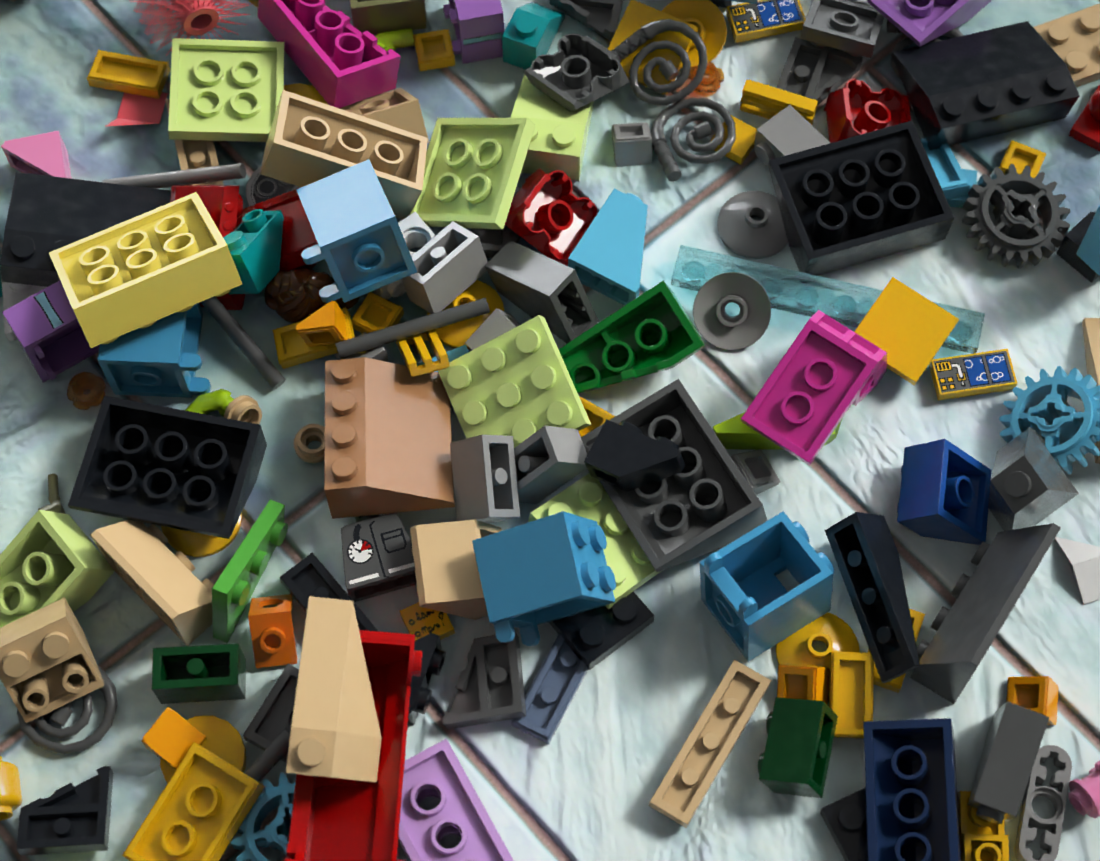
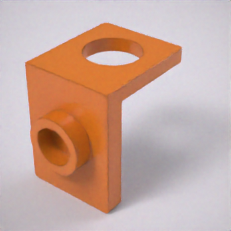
M291 594L251 599L248 618L256 668L296 664L298 661L292 621L293 596ZM279 604L275 607L263 608L264 606Z

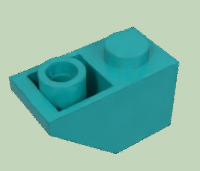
M252 210L243 216L242 222L233 232L223 237L242 281V285L233 288L229 294H259L279 272L284 222L281 210Z

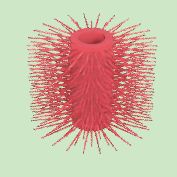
M137 0L138 5L141 3H150V5L144 7L147 9L141 11L136 8L134 9L142 13L143 16L151 17L155 15L152 17V20L147 21L149 23L142 21L148 25L147 28L154 24L153 26L156 24L161 25L155 29L158 31L153 32L155 35L160 31L163 32L170 29L165 32H168L167 35L155 40L158 41L164 37L167 39L172 33L175 35L178 31V35L174 38H180L186 31L187 33L182 38L187 35L186 39H189L191 35H195L194 39H196L197 35H201L202 39V34L204 37V34L207 33L209 39H211L208 32H215L214 27H219L227 32L230 31L218 26V22L241 24L222 18L243 15L219 17L221 14L241 13L229 12L235 9L228 11L222 9L249 5L227 0H169L168 2H166L167 0Z

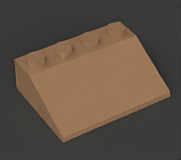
M367 357L325 361L324 491L332 519L455 507L450 443L452 442L451 405L439 373L431 372L411 377L405 365Z

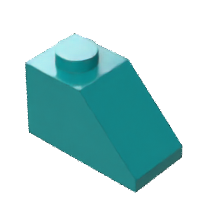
M532 2L516 8L502 35L503 62L525 70L530 68L533 60L540 55L547 54L565 19V14Z

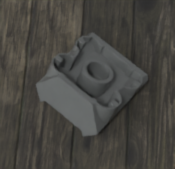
M574 33L566 34L558 41L557 53L553 55H540L532 61L531 67L523 72L533 86L568 111L577 110L630 83L614 53L588 35L583 37Z

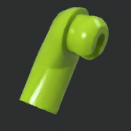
M412 28L380 32L375 36L378 38L377 44L386 51L390 49L396 51L398 48L415 46Z
M216 390L199 395L185 411L208 415L217 410L224 417L227 406L234 398L230 396L231 392L227 390Z

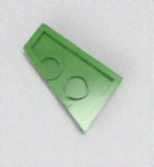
M269 500L212 587L213 638L225 643L229 642L276 546L279 547L283 543L288 531V524L284 523L285 505Z

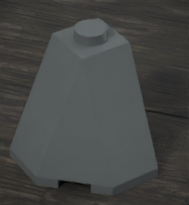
M1031 427L997 451L990 480L988 508L1004 531L1033 527L1079 494Z

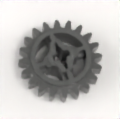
M1014 164L1009 165L1005 175L998 166L994 168L990 176L982 174L977 182L978 185L973 184L968 192L970 198L966 199L962 207L968 211L963 217L962 223L973 225L967 232L966 237H979L980 240L975 250L978 251L988 247L990 251L987 260L991 261L999 254L1002 256L1001 263L1003 267H1006L1012 258L1015 259L1019 269L1025 265L1027 259L1034 266L1038 265L1042 256L1049 259L1055 252V247H1060L1064 239L1062 234H1065L1070 227L1068 222L1063 221L1069 215L1070 209L1059 207L1066 198V195H1053L1052 192L1057 183L1051 182L1048 185H1044L1042 183L1045 176L1044 172H1040L1035 178H1032L1030 176V166H1026L1021 174H1017ZM989 202L995 207L992 211L996 220L994 224L989 215ZM1037 209H1039L1042 215L1043 230H1041L1037 226V224L1040 222V219L1037 215Z

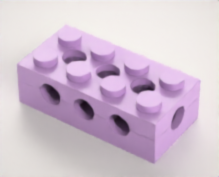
M447 738L405 760L398 841L409 861H514ZM427 797H436L441 800L439 805L432 810H424L419 807L421 801ZM448 834L458 835L462 839L456 847L446 849L439 845L440 840Z

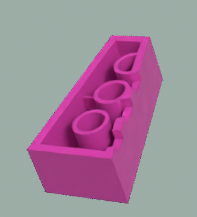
M259 0L258 19L277 42H284V51L328 105L342 108L396 88L401 56L392 49L386 51L377 44L378 38L370 32L365 31L362 33L350 24V17L341 10L338 12L331 10L325 5V0Z

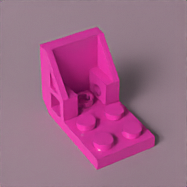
M818 310L805 324L741 417V421L810 466L852 404L856 406L883 378L887 372V352Z

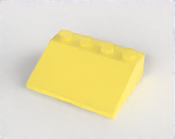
M197 192L49 252L90 348L100 344L112 343L119 336L138 328L150 327L157 320L176 312H185L197 303L214 296H223L233 288L242 285L228 245Z

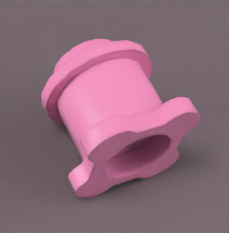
M1100 761L1095 763V767L1089 770V775L1081 780L1073 779L1069 783L1070 793H1068L1070 803L1079 814H1087L1092 818L1100 816Z

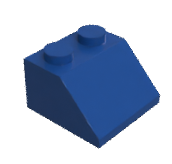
M946 439L905 447L901 468L900 498L897 505V522L922 537L981 545L982 541L986 542L992 470Z

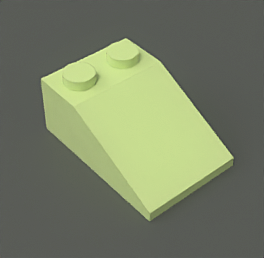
M524 74L511 118H528L535 124V129L521 173L533 174L539 168L546 174L561 170L571 180L579 181L594 101L577 110L568 111L533 86Z
M38 510L0 554V628L64 597L74 612L88 602L113 574L114 569L69 514Z

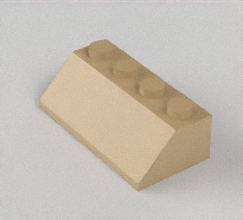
M283 90L266 142L260 174L303 187L369 159L395 217L403 220L412 212L423 189L428 138Z

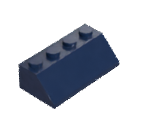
M952 719L863 721L868 861H961L955 738Z

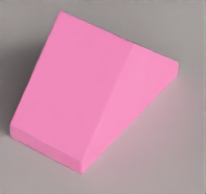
M59 130L7 140L1 146L10 166L22 173L72 179L68 151Z

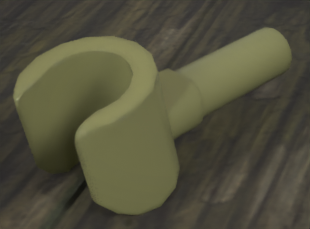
M49 474L48 499L50 504L38 510L66 514L60 502L58 475Z

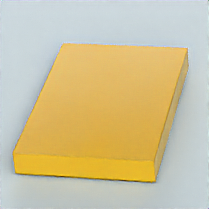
M193 742L122 856L130 861H219L265 786L201 745Z

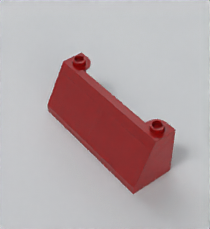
M359 630L382 737L377 783L296 775L289 844H287V858H284V861H406L397 860L411 679L412 676H421L423 651L414 650L415 634Z

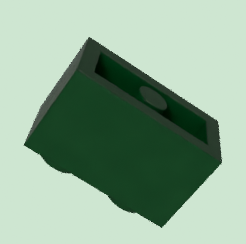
M239 643L153 648L152 690L161 704L246 699V658Z
M775 698L773 711L768 714L766 721L768 737L765 752L760 754L758 760L759 780L774 793L816 798L823 797L838 716L824 701Z

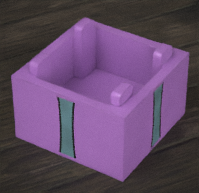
M449 0V4L443 6L445 18H450L456 33L457 40L452 41L453 52L455 55H461L463 64L503 57L502 35L504 33V14L500 0Z
M60 280L2 312L43 383L49 379L57 378L56 375L99 352L100 345L90 348Z

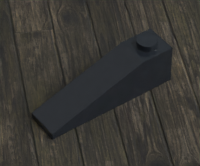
M855 512L826 529L825 533L882 683H887L920 666L899 553L886 519L883 515Z

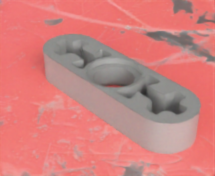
M1046 745L1038 750L1021 806L1014 847L1017 861H1054L1058 855L1072 771L1070 756L1059 746ZM1048 757L1054 759V766L1060 768V770H1057L1052 775L1049 786H1041L1046 780L1047 768L1040 765V763H1044ZM1043 796L1052 801L1055 807V813L1052 818L1043 819L1034 813L1032 800L1035 797ZM1037 829H1051L1052 832L1045 830L1041 834L1040 848L1047 850V853L1042 854L1038 860L1032 858L1033 852L1026 848V845H1030L1035 840Z

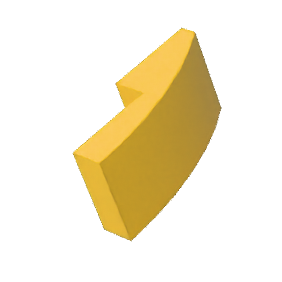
M971 791L957 792L961 861H1009V837L1005 835L1004 819L1002 824H996L976 816L978 809L967 805Z

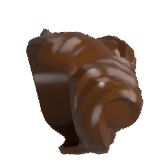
M310 269L279 270L266 286L265 303L289 323L300 322L327 304L321 300L319 291L323 287L335 283V281L328 273L316 272ZM360 296L345 303L342 298L335 301L341 309L347 308L348 310L358 302Z

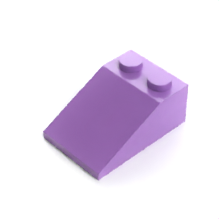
M867 0L872 7L919 47L966 23L992 1Z

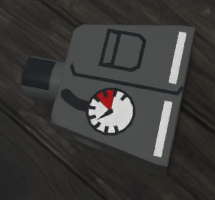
M389 513L382 516L379 514L356 516V523L341 528L345 585L348 595L354 602L417 585L412 555V542L397 513Z

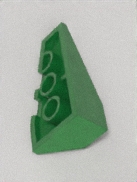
M662 281L561 347L559 352L579 394L671 369L706 346L674 292Z

